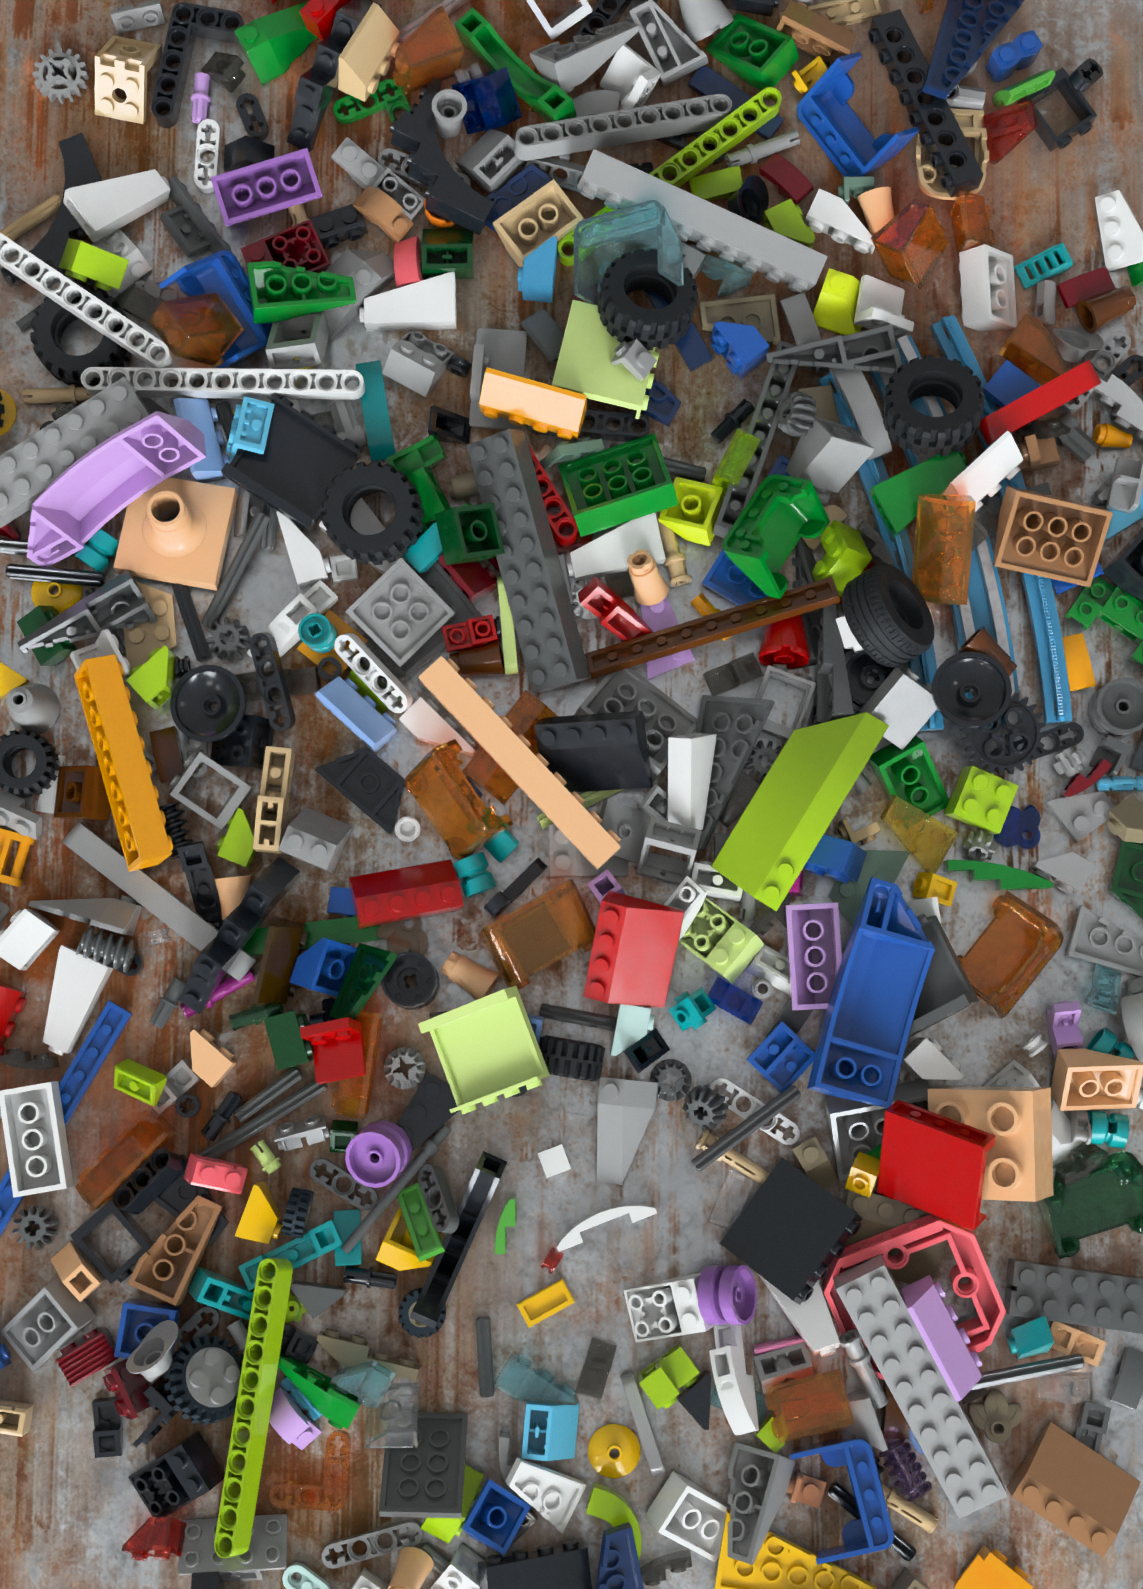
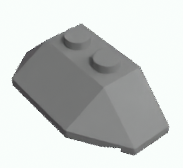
M347 249L325 271L353 277L357 300L354 304L324 311L330 330L328 338L332 340L359 314L360 307H364V298L379 294L395 278L394 262L384 252Z

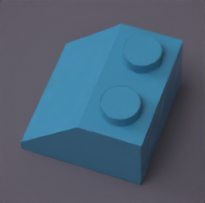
M557 236L550 237L525 257L524 266L518 268V291H522L523 300L553 303L557 264Z

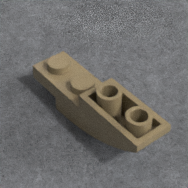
M326 1328L325 1332L320 1331L317 1336V1341L334 1359L363 1377L386 1385L389 1384L391 1375L417 1380L420 1365H416L415 1360L406 1357H400V1361L389 1358L390 1354L381 1351H375L374 1354H370L372 1343L366 1342L367 1338L364 1336L352 1334L351 1338L341 1336V1331Z

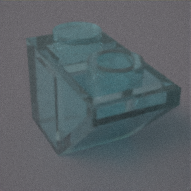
M373 1360L337 1370L331 1382L335 1384V1388L344 1394H349L350 1392L358 1397V1401L369 1408L373 1406L378 1409L394 1381L396 1373Z

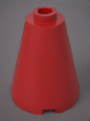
M802 614L766 626L758 653L760 663L764 666L770 665L772 667L773 664L786 665L787 669L801 668L809 663L810 652Z

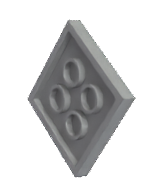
M402 558L398 559L345 611L399 667L455 614Z

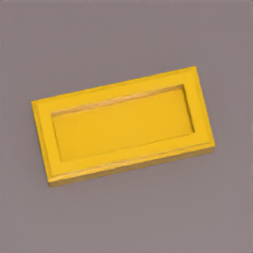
M562 1277L519 1301L516 1305L530 1328L575 1303V1300Z

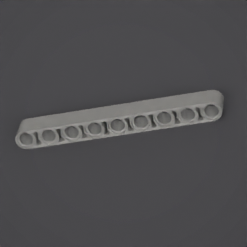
M713 94L524 126L516 132L514 154L520 160L529 161L709 130L730 114L732 101L725 94Z
M80 821L75 824L62 841L67 847L199 951H202L216 937L219 931L216 927L204 921L202 916L142 869L129 872L124 855ZM242 949L227 973L241 981L256 962V959Z

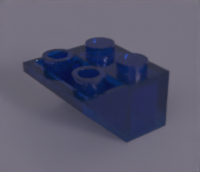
M507 67L488 71L451 85L452 89L460 92L467 102V111L463 117L467 135L506 126L522 117Z

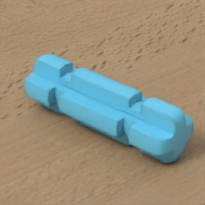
M1102 776L1096 781V788L1098 791H1109V789H1112V791H1133L1136 789V791L1143 792V776H1136L1135 779L1132 776H1111V779L1108 776Z
M287 1376L281 1381L280 1385L286 1392H290L292 1399L303 1411L306 1409L307 1415L311 1420L315 1421L322 1415Z

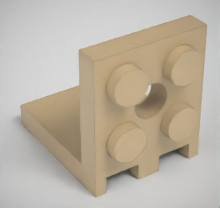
M114 35L95 55V115L139 124L146 122L147 72L162 55V45ZM115 88L123 89L127 98H119L115 93Z

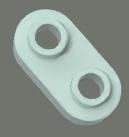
M299 1562L290 1564L285 1569L282 1577L283 1585L286 1589H331L327 1581ZM299 1572L302 1579L295 1580L292 1574Z

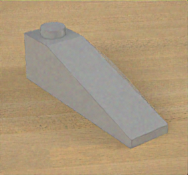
M121 895L120 900L115 898L30 901L28 905L36 909L66 916L76 921L89 923L96 927L130 936L134 935L142 906L135 904V899Z
M600 1077L597 1108V1182L617 1185L624 1184L635 1159L639 1144L646 1134L649 1121L656 1111L659 1082Z
M735 1442L728 1467V1478L730 1479V1494L728 1495V1504L730 1505L728 1557L751 1565L754 1564L787 1492L795 1461L775 1453Z

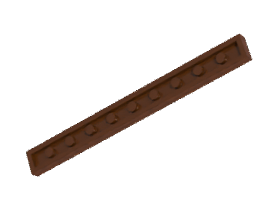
M829 577L787 590L781 599L769 596L598 649L586 653L585 656L591 677L595 679L839 603L840 598L833 578Z

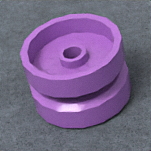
M375 1121L364 1127L350 1141L346 1148L345 1161L348 1171L356 1181L368 1187H383L395 1180L399 1173L406 1168L411 1159L412 1147L409 1137L401 1127L389 1121Z
M710 1265L704 1268L701 1272L697 1289L698 1307L704 1321L710 1325H724L727 1323L731 1325H746L750 1323L756 1310L757 1288L754 1275L749 1267L746 1265H730L727 1267L724 1265Z

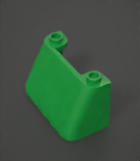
M780 474L766 477L722 542V548L727 557L769 597L781 599L786 591L788 581L784 575L778 572L800 538H816L824 532L830 523L811 480Z

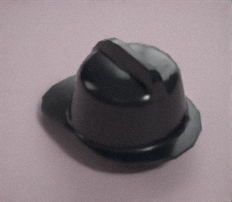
M748 176L740 189L728 199V211L756 224H760L764 211L767 210L769 205L768 189L759 176Z

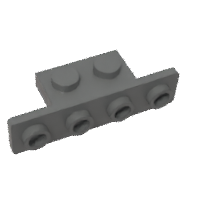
M176 175L171 176L168 182L170 185L169 196L177 207L161 213L160 220L186 256L190 258L208 249L212 254L222 250L232 252L229 244L217 232L215 225L208 220L202 212L200 205L190 196L186 186L179 181Z

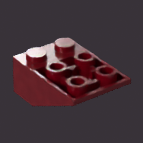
M310 219L240 248L246 265L252 262L276 261L281 262L282 266L292 268L297 266L305 267L306 271L316 273L331 265Z

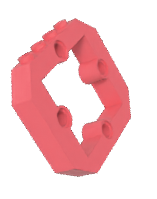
M928 1214L846 1246L838 1258L834 1257L829 1266L830 1269L822 1282L825 1297L841 1335L857 1328L835 1289L833 1277L880 1254L890 1269H901L908 1263L909 1254L948 1240L957 1262L949 1274L953 1290L960 1297H971L979 1315L956 1325L959 1329L964 1327L971 1343L967 1344L971 1352L976 1350L979 1353L986 1346L991 1345L1006 1310L973 1230L963 1228L946 1219H940L933 1214ZM893 1248H898L901 1250V1252L896 1256H891L888 1254V1252ZM962 1277H970L968 1283H958ZM871 1356L870 1362L877 1377L884 1380Z

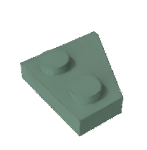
M591 437L580 439L577 443L571 444L569 441H562L557 443L555 449L539 462L546 472L555 463L564 464L602 451L604 449L602 439L592 440Z

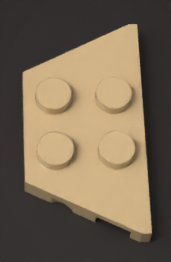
M139 582L137 584L158 621L155 623L148 621L136 624L134 628L130 629L124 627L126 659L130 664V671L137 665H143L147 662L149 654L157 647L162 648L165 645L171 651L178 647L174 596Z

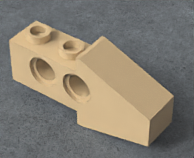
M266 746L260 795H258L253 840V849L256 852L282 854L278 848L286 832L289 817V801L295 753L291 748Z

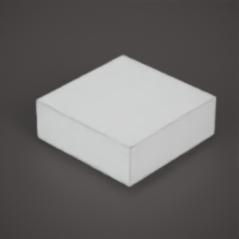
M346 555L330 557L333 583L359 580L356 559L352 560Z
M562 1144L537 1153L546 1178L571 1169Z

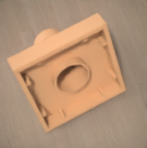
M169 477L143 493L127 505L113 567L116 573L121 574L128 569L133 577L217 591L238 497L236 489ZM177 516L172 521L164 522L166 519L170 517Z

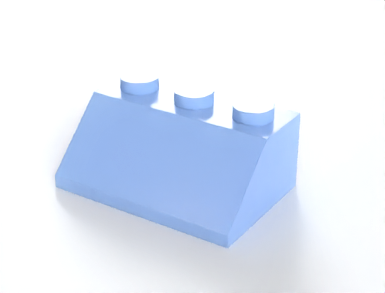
M173 399L177 417L189 420L204 434L206 458L191 465V473L197 482L201 483L226 479L221 470L226 463L230 464L228 454H223L222 445H225V439L222 430H217L215 422L219 421L216 406L211 407L208 399Z
M338 676L321 688L315 696L377 754L397 732L394 727L396 722L386 712L381 715L376 711L375 707L377 704L366 695L362 698L356 692L358 687L349 678L344 681Z

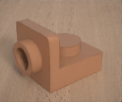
M795 1470L786 1492L788 1493L789 1501L793 1503L797 1501L819 1509L827 1482L826 1480Z

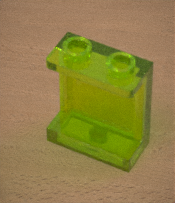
M737 428L721 459L711 484L723 487V496H725L729 484L735 487L738 486L761 439Z

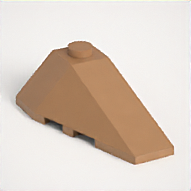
M198 1195L176 1218V1221L165 1233L157 1239L153 1246L139 1258L128 1284L172 1305H182L223 1206Z

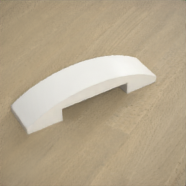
M637 1203L622 1204L592 1213L572 1226L557 1243L558 1252L583 1243L581 1231L629 1213L632 1223L657 1214L655 1206Z

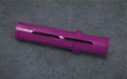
M251 968L241 981L232 976L222 980L206 1007L210 1009L214 1006L213 1003L253 980L255 981L256 977ZM179 1004L187 1019L196 1014L195 1011L185 1004Z

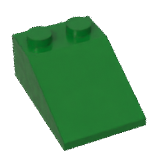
M736 13L733 17L734 21L725 26L706 47L707 52L750 86L761 91L767 87L774 88L799 59L793 37Z
M915 735L903 750L891 743L871 755L869 762L906 829L947 807L949 802L947 793L924 741Z

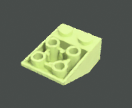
M706 897L693 922L679 941L681 945L731 984L736 981L764 946V943L754 932Z

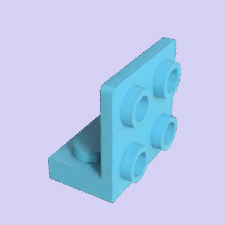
M244 396L242 405H236L226 452L230 453L229 462L235 457L238 448L264 454L274 409L273 403Z

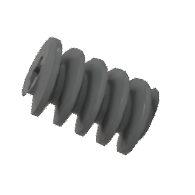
M91 925L84 932L76 955L83 950V957L87 959L93 953V961L98 962L103 957V964L105 966H108L113 960L114 969L117 970L123 964V972L127 973L136 949L133 948L134 940H130L127 945H123V936L115 942L114 933L111 932L107 938H104V929L101 928L97 934H94V926Z

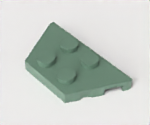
M864 850L867 854L858 882L849 880L848 884L835 881L828 896L833 903L838 902V908L842 916L851 927L854 925L870 878L874 877L894 883L910 854L909 852Z

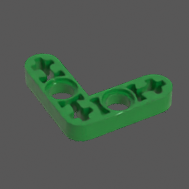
M394 79L379 82L376 92L369 95L375 100L371 107L362 106V100L351 95L339 99L333 107L336 120L345 125L386 109L392 123L395 119L393 115L396 110L404 109L409 113L411 111L401 85ZM388 88L395 92L394 96L391 97L390 94H387ZM377 92H380V97L382 96V102H379ZM357 101L358 112H356L353 102ZM346 107L349 115L345 116L341 113V108Z

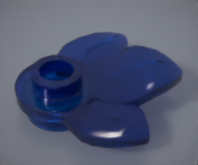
M1029 805L1022 812L1019 808L1011 806L1000 834H993V838L1006 847L1015 845L1023 849L1036 847L1041 838L1038 829L1041 817L1038 810L1033 805ZM1025 832H1030L1032 838L1025 839L1022 835Z

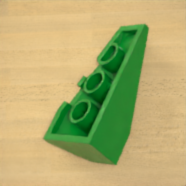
M309 1L257 18L234 31L240 48L262 86L285 74L290 68L289 65L298 56L301 57L306 52L305 49L314 39H318V37L307 30L300 14V10Z
M276 261L247 263L254 324L289 320L354 304L357 301L353 277L324 271L321 273L306 271L305 267L297 266L292 268L282 266L281 262Z
M280 1351L279 1369L318 1411L329 1419L328 1423L338 1429L343 1427L348 1429L365 1395L310 1365L285 1356Z

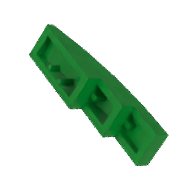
M975 860L943 861L944 872L969 871L970 881L996 880V891L1053 888V882L1002 864Z

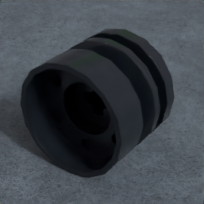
M416 952L397 954L398 957L381 981L385 995L394 1004L406 1010H419L428 1006L436 998L440 988V978L436 968L425 956ZM416 976L415 981L418 985L416 987L410 986L408 989L409 984L406 980L408 978L413 979Z

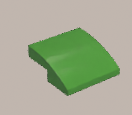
M1053 69L1040 71L998 91L991 100L996 108L1004 104L1007 106L1049 86L1056 73Z
M510 1195L502 1211L496 1233L495 1254H506V1227L516 1226V1195Z

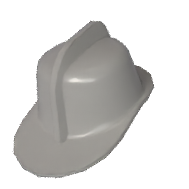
M1082 327L1054 328L1052 330L1055 335L1051 344L1053 350L1052 359L1054 361L1077 363L1088 351L1101 349L1104 345L1103 339L1099 335L1088 333Z
M166 1320L153 1327L140 1345L128 1357L126 1369L133 1374L140 1373L150 1382L165 1373L173 1362L171 1347L177 1339L178 1325L172 1320Z

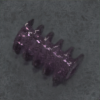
M899 1439L888 1444V1450L880 1451L878 1456L888 1457L883 1463L884 1467L893 1466L888 1475L890 1477L898 1476V1479L893 1483L895 1487L903 1485L904 1488L899 1491V1495H908L907 1501H913L928 1493L932 1489V1484L930 1481H925L927 1475L924 1471H920L922 1465L920 1462L915 1461L916 1454L909 1452L911 1450L910 1443L904 1442L905 1439Z

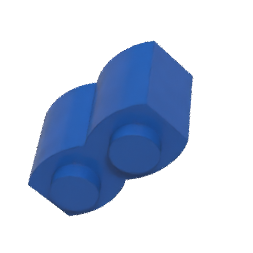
M1034 30L1023 32L1013 42L998 46L992 52L985 68L994 82L1004 81L1011 77L1015 70H1022L1031 66L1035 62L1043 44Z

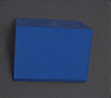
M1006 360L983 389L986 396L1000 407H1004L1039 388L1040 385Z
M487 1478L461 1529L471 1538L505 1556L531 1506Z

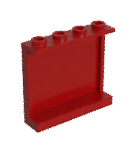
M898 1099L885 1110L877 1192L892 1200H898L915 1209L923 1210L940 1219H946L963 1228L974 1231L986 1218L985 1214L980 1213L987 1152L995 1145L996 1135Z

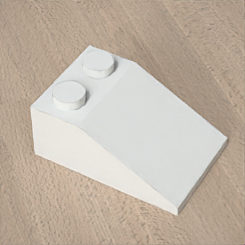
M673 1471L644 1517L657 1532L716 1562L719 1557L726 1508L730 1510V1506L694 1482Z

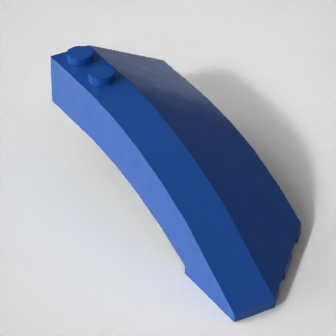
M874 877L870 878L833 986L807 1089L884 1108H889L893 1102L910 1028L934 951L936 950L932 942L928 941L921 929L922 925L912 908L908 907L902 897L903 893L897 884Z

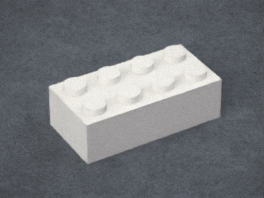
M58 1081L1 1090L0 1109L13 1198L74 1186Z

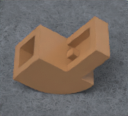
M367 186L353 203V206L368 222L377 224L393 242L399 243L414 225L401 211L403 208L392 197L378 188Z
M1034 434L1026 436L1024 443L1016 444L1024 459L1018 466L1022 472L1041 470L1058 466L1060 458L1054 435L1036 440Z

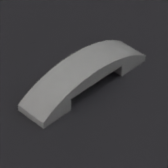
M829 368L838 391H842L859 434L874 448L873 453L868 457V461L892 452L888 432L885 430L881 412L862 371Z

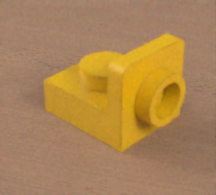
M919 872L913 884L912 896L922 899L938 897V904L951 907L958 882L934 873Z

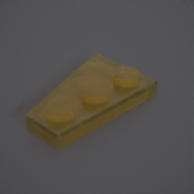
M892 795L880 816L927 873L936 874L958 832L895 795Z

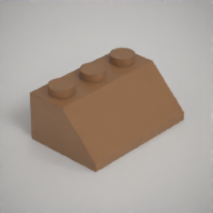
M791 0L776 30L792 36L797 48L816 58L821 56L830 65L838 57L849 55L857 36L852 33V29L843 24L837 25L831 22L827 15L823 13L816 14L808 10V6L804 3Z

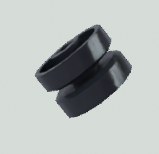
M864 650L851 657L846 664L852 705L861 709L895 667L879 664ZM866 677H871L873 679V683H868V678Z

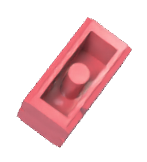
M191 1153L184 1174V1180L188 1181L191 1185L241 1195L248 1169L240 1163L207 1156L203 1157L202 1155Z

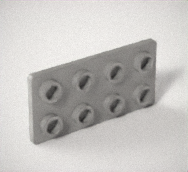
M490 328L477 329L470 386V427L501 430L520 429V426L509 423L508 419L502 417L492 419L483 415V412L480 411L479 401L487 367L524 378L527 346L526 331Z
M287 1514L254 1516L249 1549L242 1555L229 1558L219 1557L214 1549L218 1518L181 1521L178 1573L180 1576L219 1571L224 1582L263 1580L265 1570H281L287 1567Z

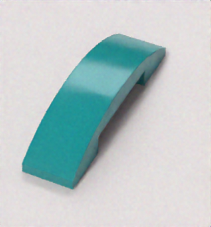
M381 360L356 364V371L362 375L365 384V393L360 399L371 461H384L396 452Z
M330 1220L308 1231V1233L304 1234L303 1238H296L238 1266L248 1291L255 1289L257 1270L262 1260L286 1258L291 1262L293 1270L344 1243L334 1221Z

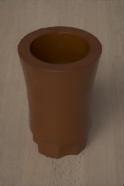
M1122 286L1095 297L1079 300L1076 305L1079 322L1088 333H1094L1107 323L1134 309L1136 297L1130 287Z
M985 626L980 627L958 650L959 653L979 652L994 658L1004 667L1008 676L1017 668V665L1010 660L1011 657L992 638Z
M499 639L449 654V658L460 668L457 673L461 677L505 675L504 657Z

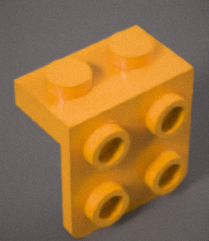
M983 1545L955 1582L954 1589H1032L1033 1586L1027 1580L1029 1575L1017 1565L1014 1568L1006 1562L1008 1558L997 1548H994L992 1551L986 1545Z

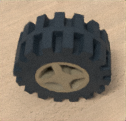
M292 1188L284 1215L282 1234L298 1238L304 1237L312 1207L313 1191Z
M422 1288L410 1291L402 1299L398 1310V1319L404 1331L406 1330L409 1335L417 1336V1338H427L438 1332L446 1318V1307L444 1305L434 1329L409 1318Z

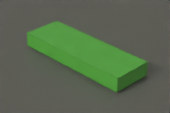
M419 1182L402 1189L397 1198L419 1261L422 1262L445 1252L439 1232L433 1226Z

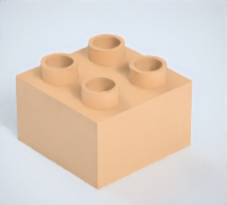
M942 1086L928 1089V1111L996 1135L995 1145L987 1152L982 1199L1036 1202L1054 1195L1051 1087Z

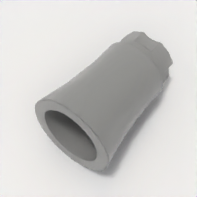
M444 89L438 92L432 100L435 127L442 138L448 139L459 134L462 128L463 117L467 111L465 97L453 89Z

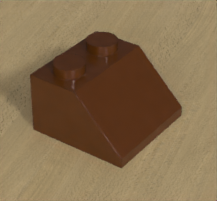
M89 765L59 766L54 817L88 821H109L111 807L100 768Z

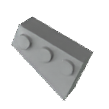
M648 0L629 11L633 23L639 25L640 31H638V34L654 67L662 73L660 80L663 86L708 64L707 55L678 28L674 21L653 0Z

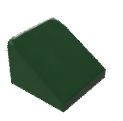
M332 1121L330 1152L346 1153V1148L350 1141L358 1134L357 1121Z

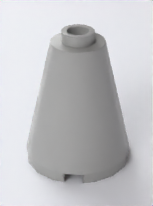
M678 0L686 35L693 43L710 36L717 29H722L734 21L732 14L721 0Z
M30 683L14 688L8 693L6 698L10 720L19 730H27L36 734L44 733L54 726L61 709L58 697L54 691L43 684Z

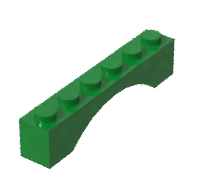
M473 7L454 23L460 41L547 122L571 119L577 116L573 99L558 85L542 78L529 68L507 46L491 24Z

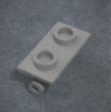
M152 0L138 3L139 7H134L133 5L120 8L115 7L116 10L111 11V17L117 34L165 24L161 1Z
M312 1115L304 1121L296 1123L286 1122L275 1128L274 1140L277 1142L279 1151L284 1149L286 1152L303 1147L301 1139L303 1137H306L308 1145L326 1141V1138L330 1137L329 1128L326 1127V1115Z

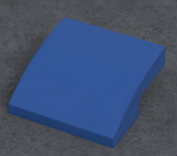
M780 1021L746 1060L782 1093L814 1061L816 1053L784 1022Z

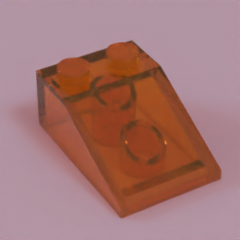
M1025 314L998 352L999 355L1041 385L1069 371L1047 328L1043 326V323L1038 318L1030 317Z

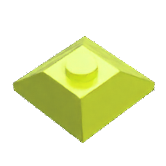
M829 268L813 313L817 327L843 336L861 331L862 326L854 323L860 289V281L854 276Z
M676 477L673 486L679 505L662 510L658 520L686 541L710 546L715 536L712 532L722 506L724 488Z

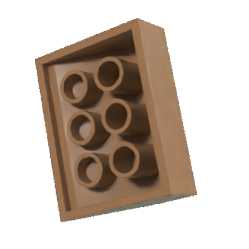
M1007 485L999 512L993 566L1090 587L1113 512L1100 506Z
M1049 1421L1006 1488L1012 1497L1103 1557L1118 1535L1141 1482Z

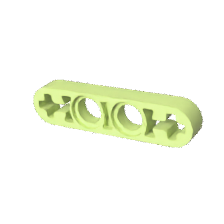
M502 576L497 577L505 675L518 674L514 621Z

